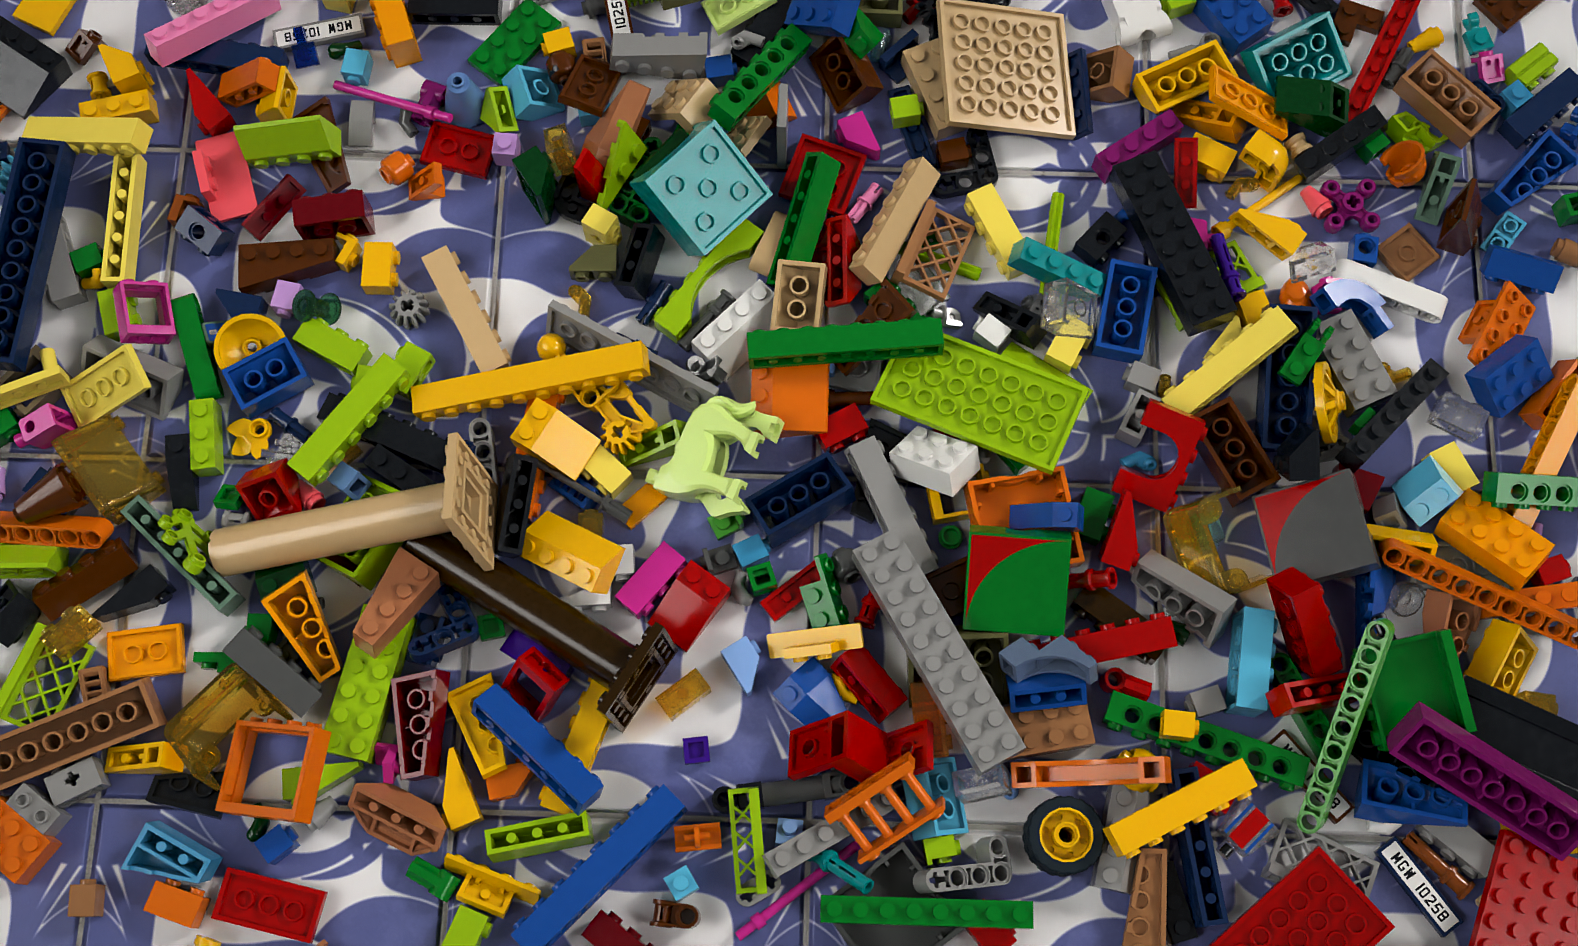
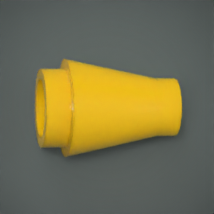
M1429 27L1407 42V47H1410L1414 54L1430 50L1431 48H1439L1440 44L1444 42V36L1439 27Z

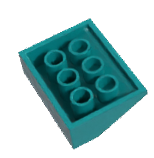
M1330 11L1315 13L1240 52L1247 73L1256 87L1274 98L1277 76L1331 80L1337 83L1353 75Z

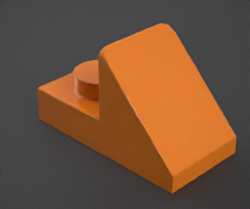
M432 162L408 179L409 200L418 201L445 197V179L442 174L441 163Z

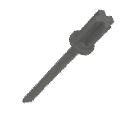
M538 460L537 467L548 472L554 478L600 504L598 511L601 512L603 510L625 524L632 516L633 511L611 499L609 494L602 498Z

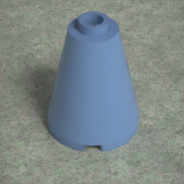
M461 72L453 73L447 79L444 110L447 113L453 114L451 124L471 129L473 126H480L484 123L480 119L485 93L466 74Z

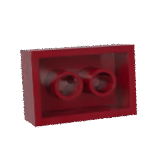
M349 189L343 193L335 194L329 192L324 193L322 196H302L299 199L291 200L294 227L303 240L322 238L338 240L335 236L337 232L344 235L350 233L355 237L376 234L373 208L363 190Z

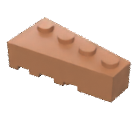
M399 546L352 632L355 645L376 659L441 587L439 572Z

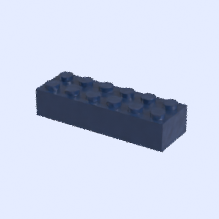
M1270 303L1262 308L1263 313L1268 308L1272 307L1274 309L1278 305L1299 331L1259 363L1255 437L1264 451L1277 452V448L1300 423H1307L1312 426L1314 383H1312V380L1314 379L1315 363L1298 387L1277 374L1301 335L1307 331L1314 319L1318 317V307ZM1317 330L1312 335L1314 338L1317 337Z

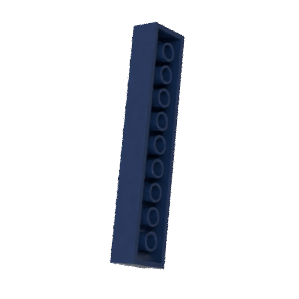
M19 137L0 213V370L24 373L26 371L76 153L65 141Z

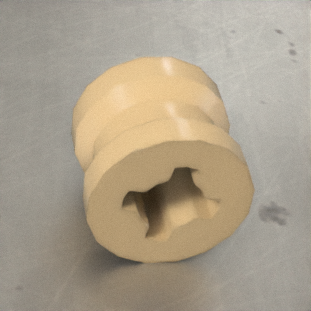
M1304 132L1292 136L1284 143L1286 150H1290L1293 160L1313 147L1311 143H1307Z

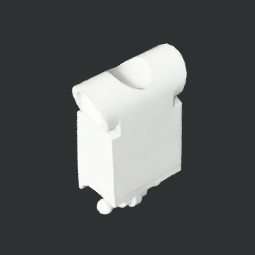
M1101 0L1112 29L1115 32L1116 46L1119 45L1122 48L1136 45L1141 40H1153L1173 33L1171 20L1162 11L1160 0Z

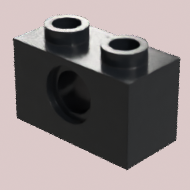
M1106 211L1076 241L1072 252L1092 268H1095L1098 264L1103 265L1111 256L1109 252L1113 248L1119 249L1126 241L1124 236L1127 228ZM1097 239H1103L1107 244H1100L1097 242Z

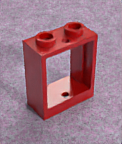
M533 646L517 658L501 688L507 689L512 698L519 705L525 706L530 715L537 722H540L550 713L570 679ZM522 672L546 693L541 703L517 682Z

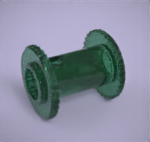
M308 289L300 290L295 295L292 303L294 317L303 323L309 322L313 317H320L328 322L329 325H333L338 321L342 310L341 301L336 294L325 293L321 298H316L314 293Z

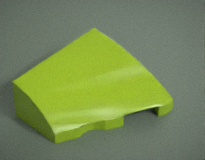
M1407 111L1391 116L1388 120V130L1385 131L1395 143L1406 140L1418 141L1423 145L1425 154L1437 149L1449 139L1444 134L1440 138L1429 132L1430 125L1419 121Z

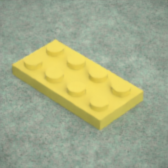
M124 344L70 380L71 385L62 387L60 390L79 430H84L152 386L132 344Z

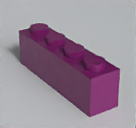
M1170 108L1096 154L1091 167L1102 182L1106 184L1110 181L1109 177L1113 165L1154 150L1158 152L1174 142V138H1179L1184 125Z

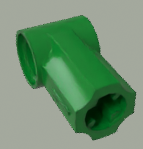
M419 856L412 861L405 875L419 885L429 889V893L447 903L461 881L454 874L443 868H437Z

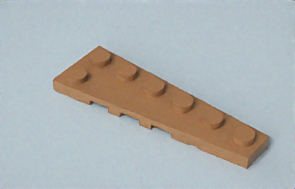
M1140 847L1141 853L1137 857L1122 946H1166L1167 849Z

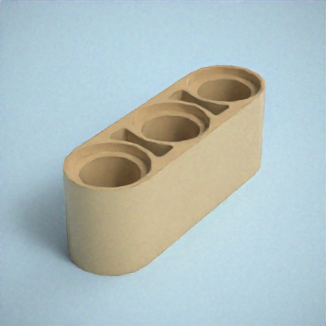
M777 210L774 212L751 258L749 270L768 277L785 224L786 214Z

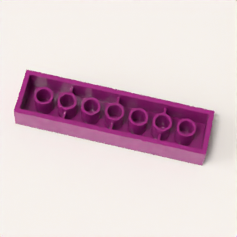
M1418 701L1386 736L1389 754L1558 860L1563 861L1578 846V801L1422 702Z

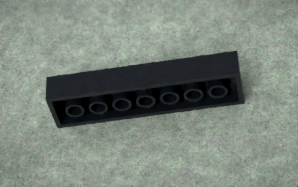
M1154 150L1113 165L1109 180L1152 266L1158 268L1157 276L1188 337L1232 321L1238 308L1157 151Z

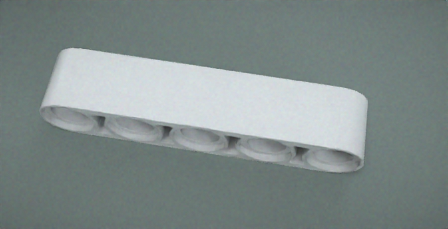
M1339 259L1332 274L1333 278L1354 279L1365 283L1378 292L1387 302L1383 306L1432 324L1441 322L1448 302V298L1442 294L1349 259Z

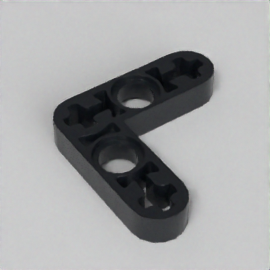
M968 129L966 144H969L971 147L972 158L970 159L973 169L941 175L932 190L934 196L939 199H947L967 195L990 183L994 187L996 186L998 171L986 130ZM973 134H977V136L980 137V146L976 147V139L972 138ZM984 153L988 156V160L986 162H979L976 159V155ZM986 168L988 177L991 178V182H987V179H983L985 174L984 169ZM968 178L972 184L969 187H962L959 184V180ZM943 183L947 187L946 191H942V188H939V184Z

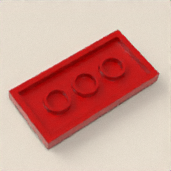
M227 867L211 918L312 944L328 892Z

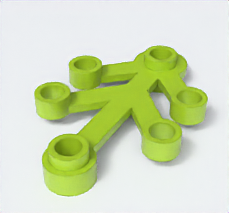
M174 509L171 512L172 517L163 514L157 522L160 528L166 530L161 539L171 546L184 539L188 556L182 565L189 573L199 575L206 566V558L198 553L197 547L210 559L208 543L211 541L209 537L212 531L208 530L205 532L196 525L193 514L187 509ZM173 526H175L176 528H178V529H180V530H178V531H173V530H171V529H172Z

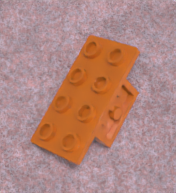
M1505 281L1496 299L1476 302L1458 337L1462 344H1473L1467 358L1475 366L1516 334L1523 335L1536 310V307L1511 281Z

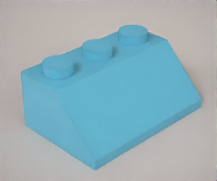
M955 757L934 758V770L915 775V777L933 801L940 796L945 798V810L938 819L933 821L930 819L913 830V841L969 833ZM902 780L907 809L913 815L925 806L906 781Z

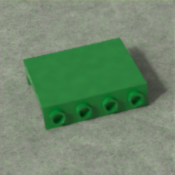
M1440 629L1391 641L1365 713L1367 721H1371L1373 731H1370L1371 741L1374 746H1377L1378 750L1388 751L1386 736L1418 701L1469 733L1477 731L1451 629ZM1358 648L1352 649V651H1353V655L1351 656V663H1352V664H1353V661H1354V658H1355V655H1356V653H1357ZM1368 648L1366 650V657L1370 661H1376L1377 655L1375 651ZM1358 673L1359 683L1367 685V676L1363 673Z

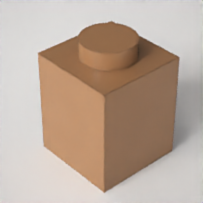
M80 879V884L70 885L67 917H103L106 885L96 884L97 879Z

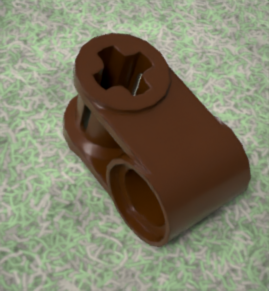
M653 899L655 907L650 926L693 929L700 923L701 914L695 906L676 903L675 901ZM687 909H691L695 914L694 921L690 924H685L682 921V913Z

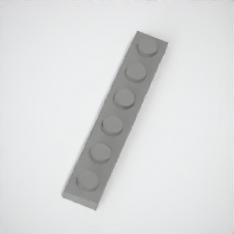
M892 785V789H893V790L895 791V793L898 795L897 791L895 790L894 786ZM877 793L871 797L870 802L882 817L895 810L884 794ZM856 807L850 811L849 816L860 830L873 823L863 808ZM825 819L768 851L762 857L776 879L849 837L851 834L842 822L836 820L829 825Z

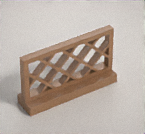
M928 198L890 282L896 285L902 282L943 302L976 227L936 208L937 202ZM935 216L943 219L946 226L937 228L934 221ZM961 228L967 231V236L958 238L954 229ZM949 231L953 240L944 242L940 233ZM934 234L939 244L930 246L926 236ZM956 245L959 254L950 256L947 246ZM941 248L945 258L936 260L932 250ZM927 252L930 262L922 264L918 254ZM948 263L951 272L943 274L939 264ZM933 266L937 276L928 278L924 268ZM919 270L923 280L916 281L908 276L910 272ZM940 280L943 287L942 293L933 289L931 283Z

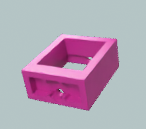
M124 279L118 282L113 290L120 343L169 344L176 335L168 283L158 282L157 280L141 282L133 279ZM126 297L155 298L160 325L130 324Z

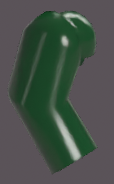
M359 40L332 43L328 47V55L331 59L337 60L345 55L346 48L363 50V47Z
M258 802V803L254 804V805L263 806L261 802ZM254 818L246 834L248 840L256 842L264 836L270 826V820Z

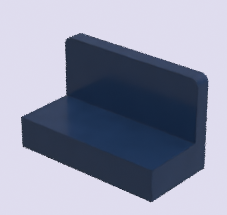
M911 29L892 45L879 59V68L896 84H899L906 78L901 65L902 52L919 45V34L914 29Z

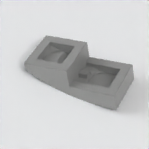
M351 100L348 146L373 147L375 101Z

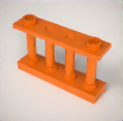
M909 751L825 806L824 818L829 825L836 820L842 822L861 847L858 850L857 859L860 865L866 861L871 862L875 860L881 851L930 819L932 821L936 820L944 813L945 798L940 796L936 800H932L913 774L915 758ZM898 779L905 780L925 806L913 815L892 789V783ZM877 793L884 794L903 819L901 823L892 829L870 802L871 797ZM856 807L863 808L882 833L881 836L872 842L868 841L849 816L850 811Z

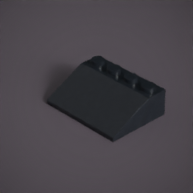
M0 15V103L23 119H26L73 73L65 57Z

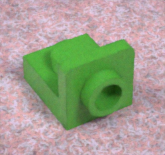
M736 515L719 520L710 516L707 518V521L717 540L720 541L743 529V520L746 517L745 515Z

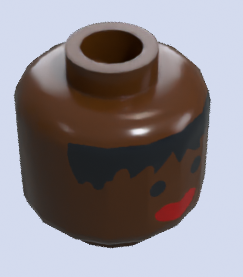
M558 50L550 55L546 61V67L551 82L561 86L565 85L576 64L572 54L564 50Z

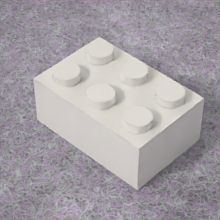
M916 426L889 452L891 464L895 469L894 476L951 497L980 470L978 446L920 426Z

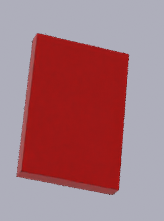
M433 121L419 159L420 164L428 166L432 162H438L442 164L443 170L486 180L493 161L492 146L494 135Z

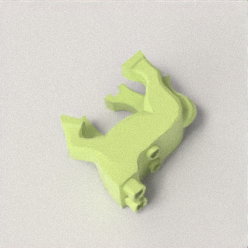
M714 396L706 404H701L692 412L680 440L675 444L673 458L667 464L662 465L659 471L650 468L645 482L653 485L655 490L672 499L689 503H703L708 513L719 520L736 515H749L751 511L742 499L738 497L740 489L746 490L748 483L741 479L724 477L729 460V445L740 441L744 450L755 459H758L759 452L755 451L758 443L763 444L765 438H768L777 444L785 422L779 417L756 411V401L737 403L728 397ZM755 430H760L763 435H761V434L758 433V432H754V431H755Z

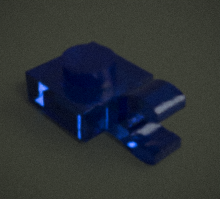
M302 26L293 28L297 45H292L291 49L296 69L320 65L315 42L307 41L305 28Z

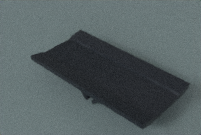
M1464 674L1463 679L1477 731L1470 733L1578 801V725Z

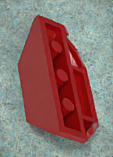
M847 214L825 220L812 258V262L825 263L828 268L824 305L828 308L849 304L862 289V281L849 269L853 261L852 257L859 250L861 244Z

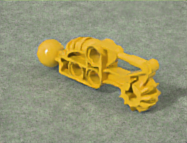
M547 333L541 336L537 342V352L542 360L566 355L567 346L563 337L559 334ZM624 381L611 388H608L607 385L597 386L594 390L587 391L581 389L573 391V395L584 407L595 413L600 412L604 417L605 421L601 429L606 433L600 437L601 440L606 441L604 447L608 450L611 449V452L615 455L619 452L627 455L628 448L636 451L633 444L635 442L641 443L643 434L655 431L658 427V423L632 397L633 393ZM596 395V401L590 404V398ZM614 400L627 401L641 421L621 415L612 402Z

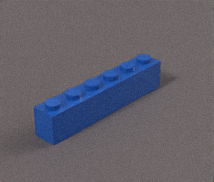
M495 683L473 701L471 713L577 816L600 798L604 787L600 778L594 773L591 774L578 757L571 755L559 739H555L550 735L545 725L537 722L525 706L519 705L507 689L501 688Z

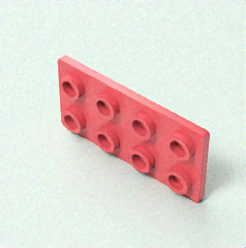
M234 131L196 141V150L192 151L200 192L208 201L210 213L221 222L249 216L258 206L249 165L244 159Z

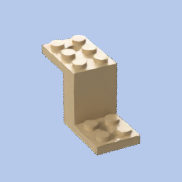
M708 78L673 80L666 85L665 93L652 103V109L647 114L653 121L676 120L690 135L695 124L713 120L707 115L711 108L709 102L716 93L720 95L721 92ZM767 115L745 116L726 134L742 155L747 157L773 121Z

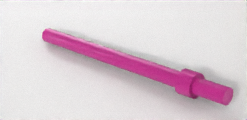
M337 80L333 83V88L336 90L421 114L426 119L433 121L438 119L451 123L453 120V114L440 111L435 106H423Z
M854 840L838 852L839 859L845 861L861 849V847ZM819 867L761 913L756 912L750 917L751 920L735 932L738 939L742 941L756 929L760 930L767 925V920L830 872H824Z

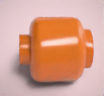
M395 151L385 157L380 163L381 168L379 172L388 184L392 183L399 186L414 175L413 166L415 162L408 153L404 155L400 151Z

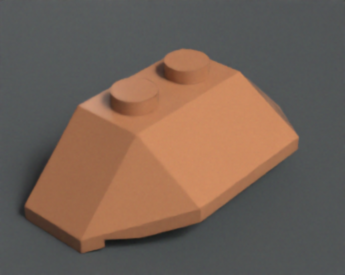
M356 783L354 785L347 806L354 812L366 833L410 856L437 852L440 849L447 828L435 805L393 784Z

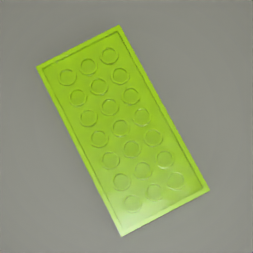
M943 333V355L889 360L870 398V404L1050 475L1055 470L1089 393V388Z

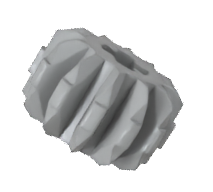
M410 289L409 293L406 294L404 290H401L402 296L393 295L395 303L389 304V308L392 310L390 317L395 320L396 325L399 327L403 325L405 329L409 330L411 325L418 329V322L426 323L424 316L430 315V311L427 308L430 304L427 299H424V295L421 292L416 294L414 290Z

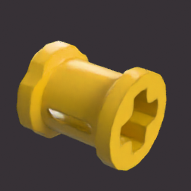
M96 71L87 75V81L91 85L92 91L90 96L92 100L112 96L111 90L107 86L108 76L105 72Z

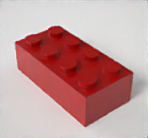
M1293 566L1267 578L1266 581L1286 648L1294 665L1311 678L1329 676L1343 669L1340 659L1342 658V653L1336 645V632L1329 621L1330 611L1324 603L1322 596L1324 595V590L1318 581L1312 580L1304 572H1300Z

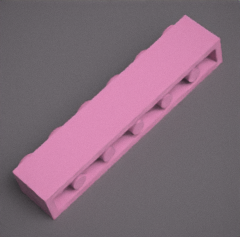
M214 0L145 33L144 37L150 56L163 68L282 9L279 0Z

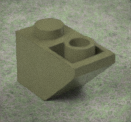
M617 244L592 245L569 266L571 279L577 282H587L589 280L611 282L615 280L619 268Z

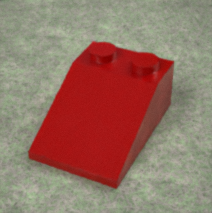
M1123 488L1098 557L1101 562L1129 571L1131 566L1136 567L1140 553L1137 551L1138 545L1132 493L1128 489Z
M690 560L675 579L647 623L650 626H653L655 622L662 625L674 644L687 653L731 596V588L693 560Z

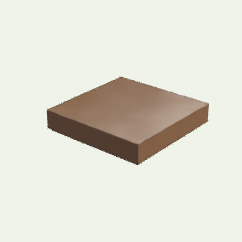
M1409 222L1378 245L1377 257L1395 277L1409 282L1435 263L1441 256Z

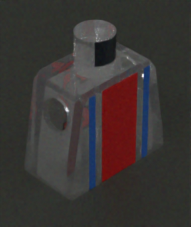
M1248 798L1240 801L1237 800L1217 829L1218 834L1224 841L1216 848V851L1226 860L1235 852L1242 857H1246L1276 837L1281 831Z

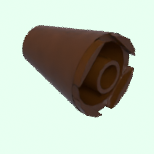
M61 462L55 465L14 503L15 509L12 511L19 522L24 521L26 524H30L85 507L90 503L89 500H84V497L88 494L75 472L68 473L64 469L68 467L66 463Z

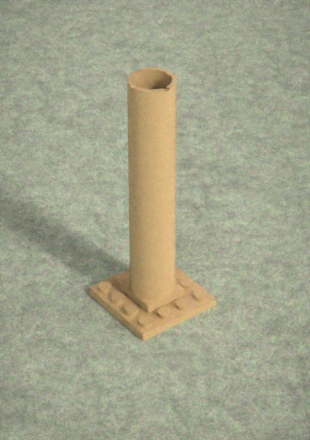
M459 433L448 434L447 445H445L446 466L443 467L445 482L214 529L209 537L211 541L208 543L210 561L216 572H219L222 577L452 532L453 536L457 537L462 543L463 548L471 554L474 561L484 571L494 570L498 486Z

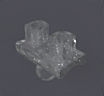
M286 433L283 436V440L275 439V446H280L282 449H261V456L266 457V465L284 458L290 460L297 452L293 451L292 448L299 449L301 443L293 441V435Z

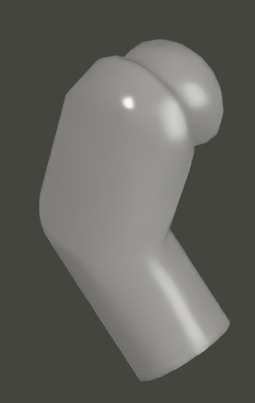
M744 30L732 37L731 45L737 50L749 45L762 48L765 37Z

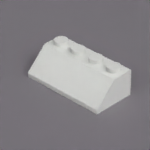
M760 279L691 341L692 351L697 356H700L705 363L715 356H719L722 359L719 367L728 373L723 380L724 382L729 380L749 361L747 332H753L758 329L770 331L774 292Z

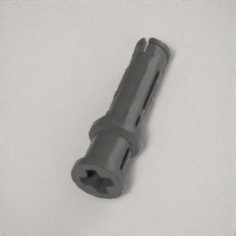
M725 289L720 291V296L712 304L709 303L707 305V311L677 341L678 345L686 352H689L692 348L691 341L736 301Z

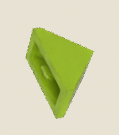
M507 86L488 87L485 90L480 119L495 132L509 133L519 131Z

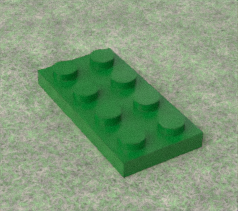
M524 0L467 59L468 63L497 86H503L501 79L516 65L525 66L541 49L540 43H544L542 34L560 29L562 27L561 22L532 0Z

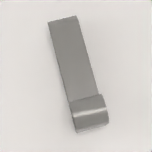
M1001 835L979 839L975 846L977 864L918 871L913 877L915 890L920 894H930L1008 884L1012 878V866L1007 840ZM935 878L936 883H930L929 879Z

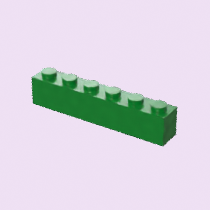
M806 152L766 282L767 285L775 288L778 259L812 262L841 166L839 161L824 152Z

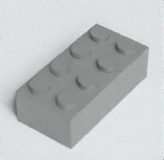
M1352 309L1322 321L1317 329V340L1320 339L1323 331L1328 326H1332L1335 330L1325 343L1326 346L1316 362L1327 361L1335 388L1339 391H1344L1346 410H1343L1346 418H1350L1365 411L1368 407L1372 408L1392 398L1398 390Z

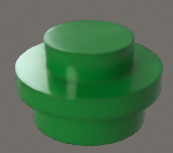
M947 525L940 530L938 540L942 547L952 550L961 545L963 534L958 527Z

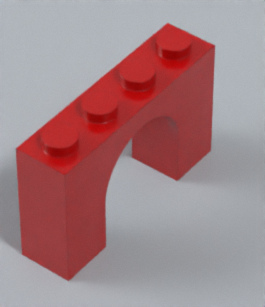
M1150 398L1140 419V424L1172 438L1178 448L1177 460L1168 471L1159 475L1144 474L1121 464L1112 483L1111 491L1121 494L1123 488H1126L1132 493L1133 500L1166 513L1168 508H1173L1177 501L1178 494H1175L1178 485H1184L1188 476V472H1185L1188 463L1193 464L1198 453L1195 447L1198 441L1203 442L1208 428L1205 427L1206 422L1204 419Z

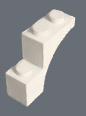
M633 544L620 545L626 549L614 576L615 582H627L636 572ZM612 583L607 594L591 593L584 589L573 595L560 598L581 612L582 610H592L593 613L607 612V609L613 608Z

